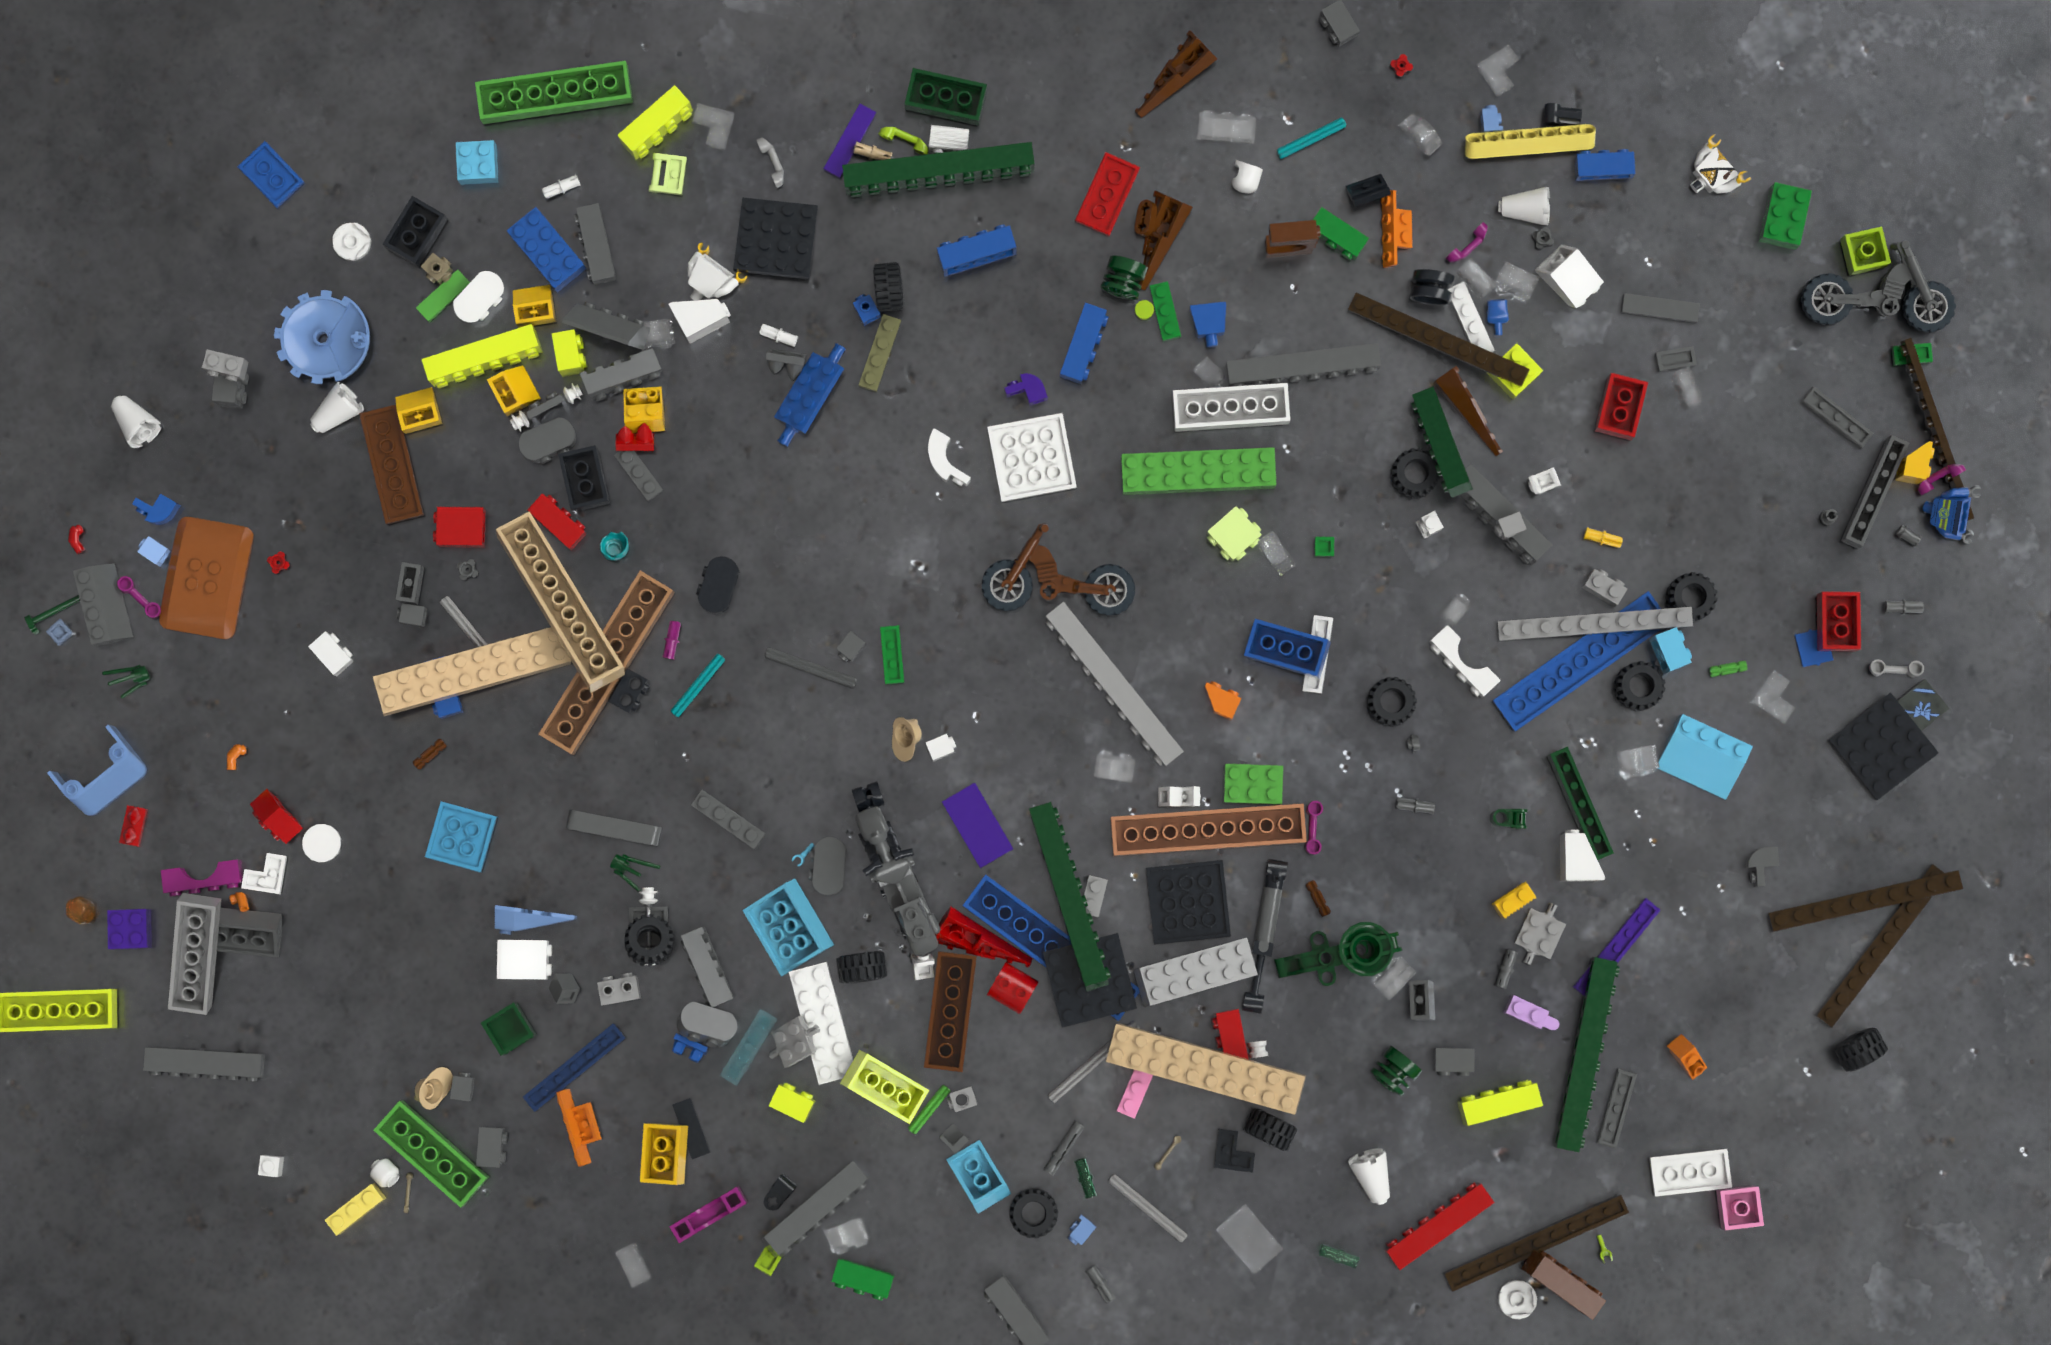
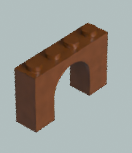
M1316 220L1269 224V235L1265 236L1266 258L1312 254L1321 236L1320 225H1316Z

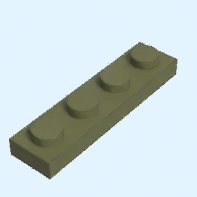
M883 314L859 382V387L877 392L901 324L900 319Z

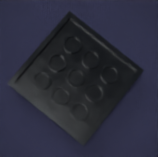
M742 197L733 271L809 279L818 205Z
M1891 692L1828 739L1876 800L1880 799L1939 754Z
M1223 860L1146 868L1154 945L1231 937Z
M1118 933L1100 937V942H1097L1098 950L1102 949L1105 960L1102 961L1103 965L1108 967L1111 978L1108 979L1109 985L1086 992L1072 945L1043 952L1062 1028L1137 1009Z

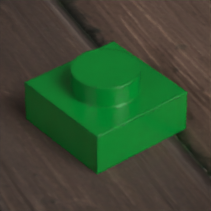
M1315 537L1314 556L1334 557V537Z

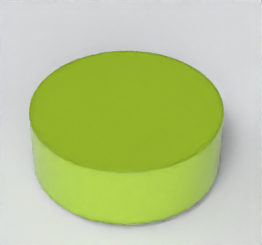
M1147 300L1139 301L1135 306L1136 316L1141 320H1147L1152 317L1154 312L1153 304Z

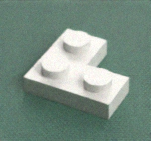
M267 853L264 872L244 869L241 888L281 894L287 856Z

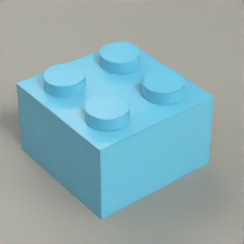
M494 140L456 142L457 180L460 185L498 183L497 145Z
M1677 627L1649 639L1663 674L1692 663L1690 660L1692 659L1691 652L1688 648H1685L1683 643L1685 641L1684 635L1681 630L1678 631Z

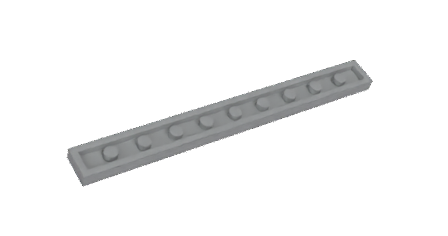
M1692 607L1498 621L1499 641L1693 627Z

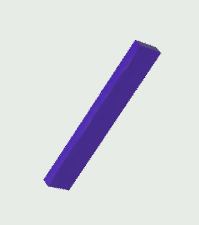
M1644 898L1597 958L1619 962L1660 912V909L1647 898ZM1590 966L1573 986L1583 996L1585 995Z

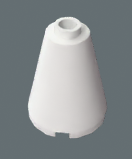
M1549 187L1502 197V201L1498 202V211L1502 212L1504 217L1548 225L1550 217Z
M337 382L311 417L310 425L317 433L319 431L325 433L364 411L362 403L357 404L355 400L357 396L345 384Z
M117 396L113 399L112 411L130 447L140 448L143 446L141 443L145 441L149 443L158 435L161 430L159 426L161 423L158 419L127 396Z
M1375 1148L1363 1151L1364 1155L1360 1157L1358 1154L1354 1155L1348 1160V1163L1367 1196L1376 1205L1386 1203L1390 1197L1385 1150Z

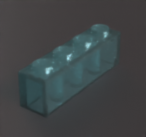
M760 1009L720 1074L721 1077L736 1086L740 1083L778 1021V1018Z

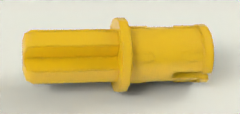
M1589 527L1586 528L1583 538L1598 542L1600 545L1605 544L1620 548L1623 542L1622 537L1608 534L1605 530L1601 532Z

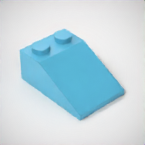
M980 1140L946 1159L978 1214L1011 1194Z

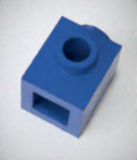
M862 294L855 298L853 306L864 326L881 318L870 294L867 296Z

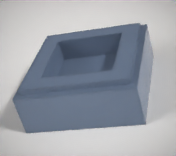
M59 619L46 631L58 646H61L74 634L62 619Z

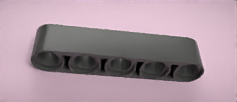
M569 810L565 829L658 846L662 827Z

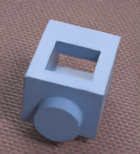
M1485 106L1480 112L1481 131H1503V126H1499L1502 123L1501 113H1498L1496 106Z
M1082 1214L1079 1216L1081 1221L1078 1222L1076 1220L1069 1228L1071 1233L1067 1239L1075 1245L1078 1243L1082 1245L1096 1228Z

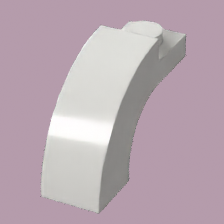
M934 428L929 438L928 453L935 473L946 483L952 477V481L957 485L962 486L964 484L967 486L971 477L953 467L946 458V448L950 438Z

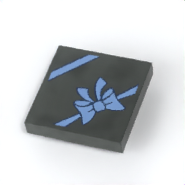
M1923 679L1897 700L1921 731L1950 709L1926 679Z

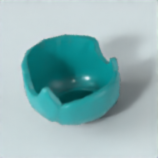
M610 532L600 542L601 554L608 560H620L626 556L629 550V541L623 532Z

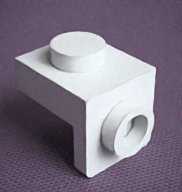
M1554 468L1528 477L1529 488L1535 495L1561 486Z
M931 953L912 956L915 980L934 977L933 964H935Z

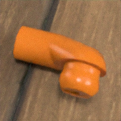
M236 744L227 753L226 770H236V759L240 755L246 754V747L244 745Z
M235 892V894L229 896L231 904L235 905L238 903L241 912L249 910L247 897L243 892Z

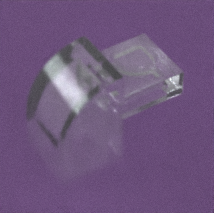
M1412 113L1399 125L1404 133L1413 138L1417 148L1428 156L1443 144L1437 132L1422 116L1419 118Z
M1273 531L1258 541L1261 553L1280 576L1296 565Z

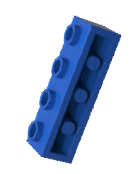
M1085 303L1061 369L1060 377L1082 384L1083 380H1087L1090 372L1087 369L1089 362L1093 363L1096 352L1093 351L1095 344H1100L1103 335L1100 333L1101 327H1106L1109 316H1106L1107 310Z

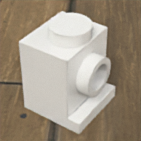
M1435 511L1415 522L1424 539L1444 528Z

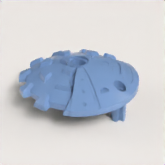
M321 290V296L309 298L308 293L298 296L297 298L300 303L292 309L288 306L283 309L280 315L285 317L281 328L275 327L274 339H280L282 350L277 351L280 361L282 362L287 359L293 366L290 371L291 374L297 378L301 374L312 377L311 383L323 384V379L334 377L336 382L348 378L363 363L370 344L369 325L359 306L346 296H344L342 301L331 297L332 291ZM326 334L328 337L326 342L320 343V336Z

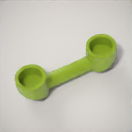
M883 127L878 133L879 136L889 141H892L895 135L915 144L913 151L920 155H927L929 152L928 147L919 137L896 127Z

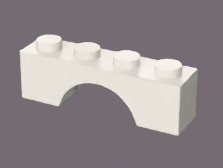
M1447 625L1429 642L1431 644L1430 648L1435 654L1438 655L1440 653L1444 657L1443 662L1450 669L1453 667L1458 672L1456 674L1463 683L1467 682L1471 686L1469 689L1475 696L1482 698L1501 680L1488 667L1473 669L1466 666L1460 660L1458 645L1461 638Z

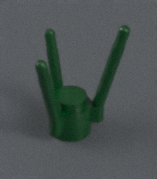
M145 665L102 672V675L131 673V675L108 682L109 686L129 679H133L134 683L138 682V684L120 696L122 699L138 688L147 685L146 681L150 680Z
M617 854L612 860L610 868L614 869L615 874L619 875L638 892H642V890L623 874L628 871L638 877L641 876L639 872L629 867L630 863L628 861L652 868H661L660 865L635 859L625 854L623 856Z

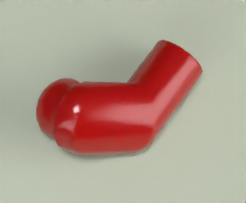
M81 525L72 526L69 529L68 542L76 554H80L85 550L79 541V535L83 533Z

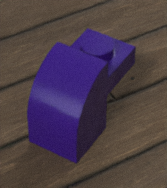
M1020 374V383L1012 381L1007 384V387H1004L1006 397L1025 392L1029 406L1048 400L1042 381L1032 374Z

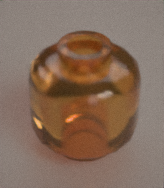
M82 896L70 899L66 904L67 917L79 925L90 923L95 917L94 904Z

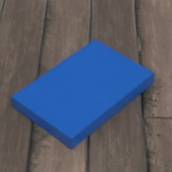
M266 141L237 166L276 208L305 183Z

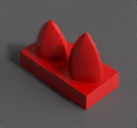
M645 423L639 427L637 433H632L629 428L624 426L616 433V451H654V433Z
M127 805L119 843L140 847L148 809Z

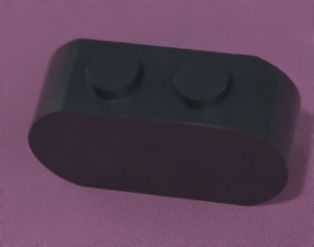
M720 556L713 558L708 566H704L702 572L704 580L702 584L698 585L696 595H699L698 601L701 607L710 614H722L729 609L740 574L738 566L732 559Z

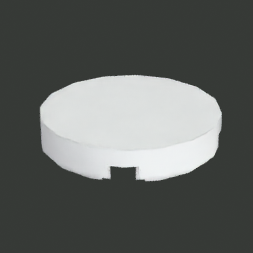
M358 223L342 224L333 235L334 250L345 260H359L370 249V234Z
M326 824L312 826L304 834L302 840L303 850L311 860L328 862L334 859L340 852L341 837L339 832Z
M1522 1280L1509 1281L1501 1287L1498 1293L1499 1307L1505 1315L1512 1319L1526 1318L1537 1305L1536 1292L1530 1284Z

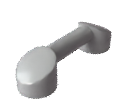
M759 138L756 141L761 153L768 152L776 171L771 176L776 188H779L783 185L784 170L774 147L766 139Z
M1877 659L1870 664L1869 670L1874 676H1880L1883 673L1907 674L1909 677L1916 678L1924 672V665L1920 661H1913L1908 666H1886L1882 660Z

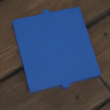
M1810 629L1808 632L1795 635L1802 667L1815 664L1819 666L1820 663L1834 660L1832 651H1817V630L1812 631Z

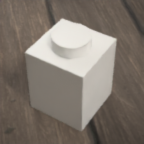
M947 734L926 742L933 762L955 753L953 748L956 747L952 736L948 738Z
M261 1155L258 1175L282 1176L284 1157Z

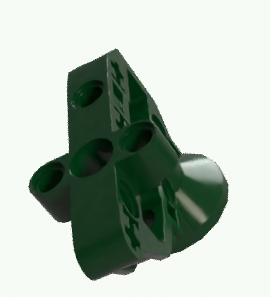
M1359 922L1350 926L1343 933L1339 945L1329 947L1326 934L1321 931H1315L1309 936L1310 952L1274 960L1278 978L1316 971L1318 982L1323 986H1331L1336 980L1334 966L1344 965L1351 973L1359 976H1374L1384 971L1390 964L1395 952L1403 951L1397 942L1396 936H1399V933H1388L1382 926L1372 922ZM1316 934L1323 937L1321 945H1316L1313 942V937ZM1357 945L1364 946L1365 953L1363 955L1358 953ZM1325 952L1331 956V960L1327 964L1321 961V955ZM1325 972H1329L1332 976V980L1329 983H1325L1322 980V974Z

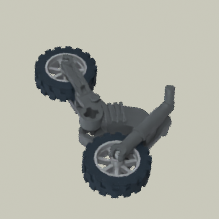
M1906 240L1891 244L1892 250H1898L1902 263L1896 264L1889 269L1882 279L1879 290L1852 294L1853 289L1849 286L1847 280H1844L1839 275L1828 273L1815 276L1808 281L1802 290L1801 297L1802 309L1805 311L1806 316L1814 322L1823 325L1842 321V319L1848 316L1853 305L1858 307L1872 306L1876 308L1879 315L1891 316L1898 312L1899 303L1897 300L1901 299L1904 286L1910 280L1911 288L1903 299V315L1910 326L1923 332H1935L1948 325L1955 315L1956 303L1954 302L1955 297L1951 294V290L1948 287H1945L1942 283L1925 279L1917 258L1914 256L1909 242ZM1830 285L1828 292L1825 293L1821 286ZM1833 286L1837 288L1839 293H1831ZM1819 289L1821 295L1814 297L1815 292ZM1935 294L1940 297L1941 301L1937 302L1934 300ZM1814 300H1821L1822 303L1816 308ZM1941 303L1943 306L1942 312L1936 309ZM1830 304L1835 305L1838 308L1834 312H1831ZM1885 304L1890 306V310L1884 308ZM1824 305H1826L1827 313H1823L1819 310ZM1916 307H1920L1921 313L1919 315L1916 312ZM1932 311L1940 316L1933 320ZM1926 312H1928L1929 321L1921 319Z

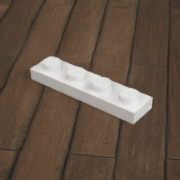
M1462 282L1448 289L1452 292L1451 303L1468 341L1493 353L1495 351L1465 283Z
M1314 615L1311 635L1330 641L1333 618ZM1328 654L1320 679L1305 675L1302 691L1322 694Z

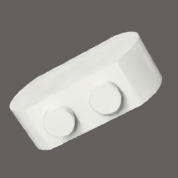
M490 271L480 272L453 300L455 315L464 322H476L479 319L483 321L489 314L487 310L492 305L496 307L502 300L500 296L503 294L504 286L500 277Z

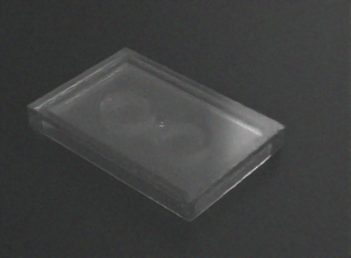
M1246 1204L1216 1229L1253 1274L1283 1250L1281 1245Z

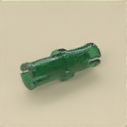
M1087 1159L1075 1160L1074 1162L1079 1174L1078 1181L1082 1184L1085 1199L1097 1196L1092 1180L1094 1177L1093 1174H1090Z
M1325 1244L1321 1245L1322 1249L1319 1250V1256L1334 1260L1336 1264L1342 1263L1356 1269V1263L1359 1262L1358 1256L1348 1254L1340 1248L1337 1250Z

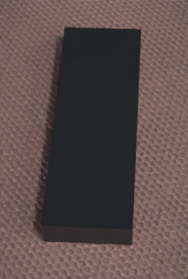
M689 1098L673 1104L672 1106L679 1125H688L687 1147L691 1158L695 1159L711 1153L692 1099Z

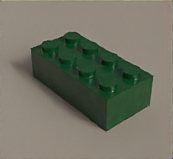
M913 68L904 104L905 110L979 126L987 84Z

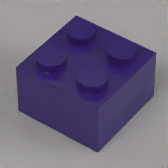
M151 909L107 910L108 949L152 948Z

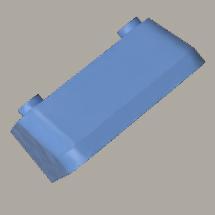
M107 725L106 729L117 741L109 749V757L114 764L87 786L83 787L76 780L65 782L58 772H47L61 792L78 809L89 816L98 814L141 780L147 773L145 763L119 730L112 725Z

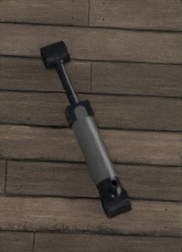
M1268 859L1260 911L1252 947V954L1257 955L1256 970L1258 975L1253 978L1251 993L1245 992L1242 1011L1262 1013L1264 995L1259 994L1265 956L1272 957L1273 942L1288 862Z

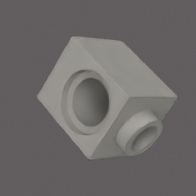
M1520 511L1496 521L1495 531L1498 537L1501 536L1503 540L1527 530Z
M972 1086L949 1093L950 1098H947L950 1110L954 1109L955 1112L977 1105ZM959 1094H964L967 1097L965 1105L957 1104L956 1097Z

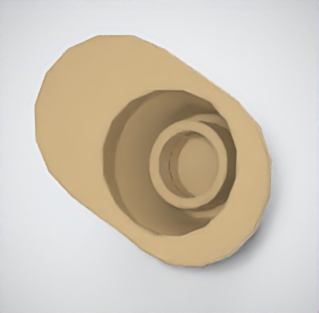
M899 717L893 722L892 749L900 761L906 762L913 757L915 745L921 739L922 733L917 719L906 720Z
M439 1067L433 1070L427 1078L419 1080L415 1086L414 1099L419 1101L425 1109L431 1110L436 1108L452 1087L453 1075L451 1071L445 1067Z

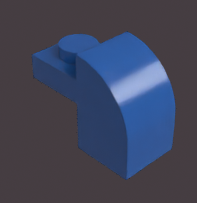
M162 494L159 495L153 507L138 498H135L132 503L137 507V512L144 516L147 515L145 521L154 525H162L171 521L181 506Z

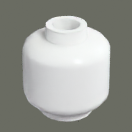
M378 1159L371 1165L370 1177L380 1187H391L398 1181L399 1169L389 1159Z

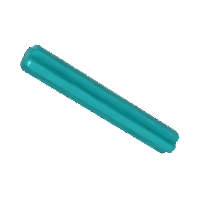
M1341 117L1278 148L1277 154L1280 159H1283L1345 128L1346 122Z
M720 654L715 655L671 709L673 715L679 717L724 663L725 658Z

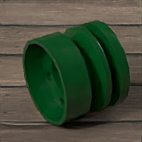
M1110 256L1106 269L1113 274H1104L1103 279L1105 281L1101 283L1100 288L1122 299L1138 300L1139 293L1137 291H1141L1142 286L1135 281H1144L1148 267L1126 257Z
M1390 1045L1383 1054L1388 1063L1385 1065L1378 1061L1376 1064L1382 1071L1379 1072L1373 1067L1370 1072L1386 1089L1402 1097L1405 1092L1399 1088L1400 1084L1408 1089L1410 1086L1404 1079L1407 1077L1415 1081L1422 1070L1404 1054Z

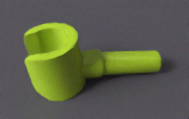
M1598 1235L1597 1239L1601 1247V1261L1605 1264L1604 1256L1607 1255L1613 1261L1612 1253L1605 1247L1602 1235Z

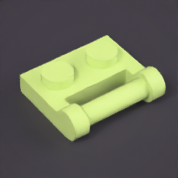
M653 153V173L648 191L652 193L682 195L687 157ZM666 161L664 185L659 186L661 162Z

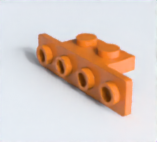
M1390 190L1391 195L1381 198L1382 260L1384 268L1397 265V248H1412V211L1396 209V190Z
M570 1089L556 1092L557 1101L563 1114V1121L566 1124L569 1134L568 1138L572 1144L577 1165L580 1167L589 1164L591 1159L586 1144L602 1139L591 1102L575 1107Z

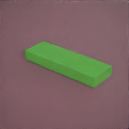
M457 270L446 283L443 282L416 309L430 323L453 302L470 282Z

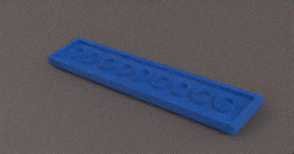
M1648 591L1619 612L1656 610L1661 608ZM1661 629L1585 635L1492 700V702L1515 732Z

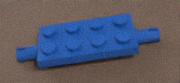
M835 343L831 353L825 358L814 352L811 354L774 416L786 426L777 440L782 445L788 447L795 433L799 431L806 434L844 370L842 366L837 364L846 350L843 346Z

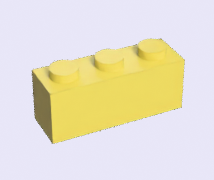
M376 1183L370 1184L325 1219V1222L336 1236L340 1235L383 1202L386 1197Z

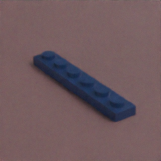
M613 1023L524 1095V1100L536 1112L556 1096V1092L566 1088L625 1040L626 1037Z

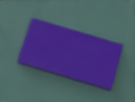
M976 783L942 801L980 868L1013 850L1012 845Z

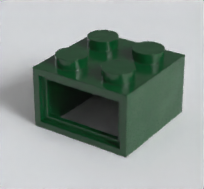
M517 1002L511 1003L481 1022L500 1056L506 1055L536 1036L535 1031Z

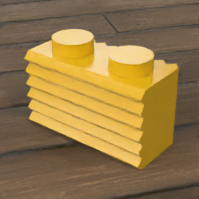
M1524 882L1492 903V906L1502 919H1506L1510 914L1520 910L1530 901L1536 899V896L1529 885Z

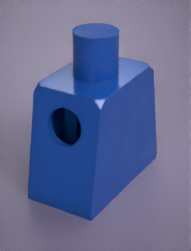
M1226 302L1190 305L1189 312L1197 338L1206 337L1208 348L1218 346L1217 336H1222L1225 333Z

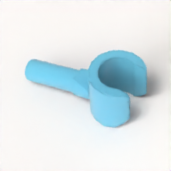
M811 843L801 854L793 856L792 861L796 857H800L801 863L798 866H801L805 862V857L815 845Z

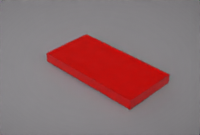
M1105 152L1075 222L1110 237L1140 167Z

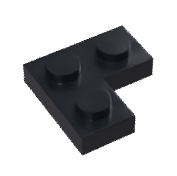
M1219 1129L1214 1168L1253 1173L1255 1153L1236 1151L1238 1131Z

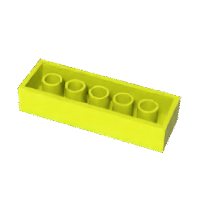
M530 324L423 358L422 363L428 381L434 387L442 388L448 386V382H461L470 375H474V377L480 376L489 369H492V371L499 370L505 364L510 363V365L520 363L521 359L526 357L528 359L536 358L543 350L537 332L533 325Z
M117 989L0 993V1032L118 1028Z

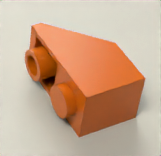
M1206 682L1204 688L1213 713L1232 720L1241 701V698L1238 697L1239 693L1228 689L1227 692L1221 689V685L1216 682Z
M1682 1034L1667 1045L1672 1056L1692 1080L1707 1069L1695 1046Z

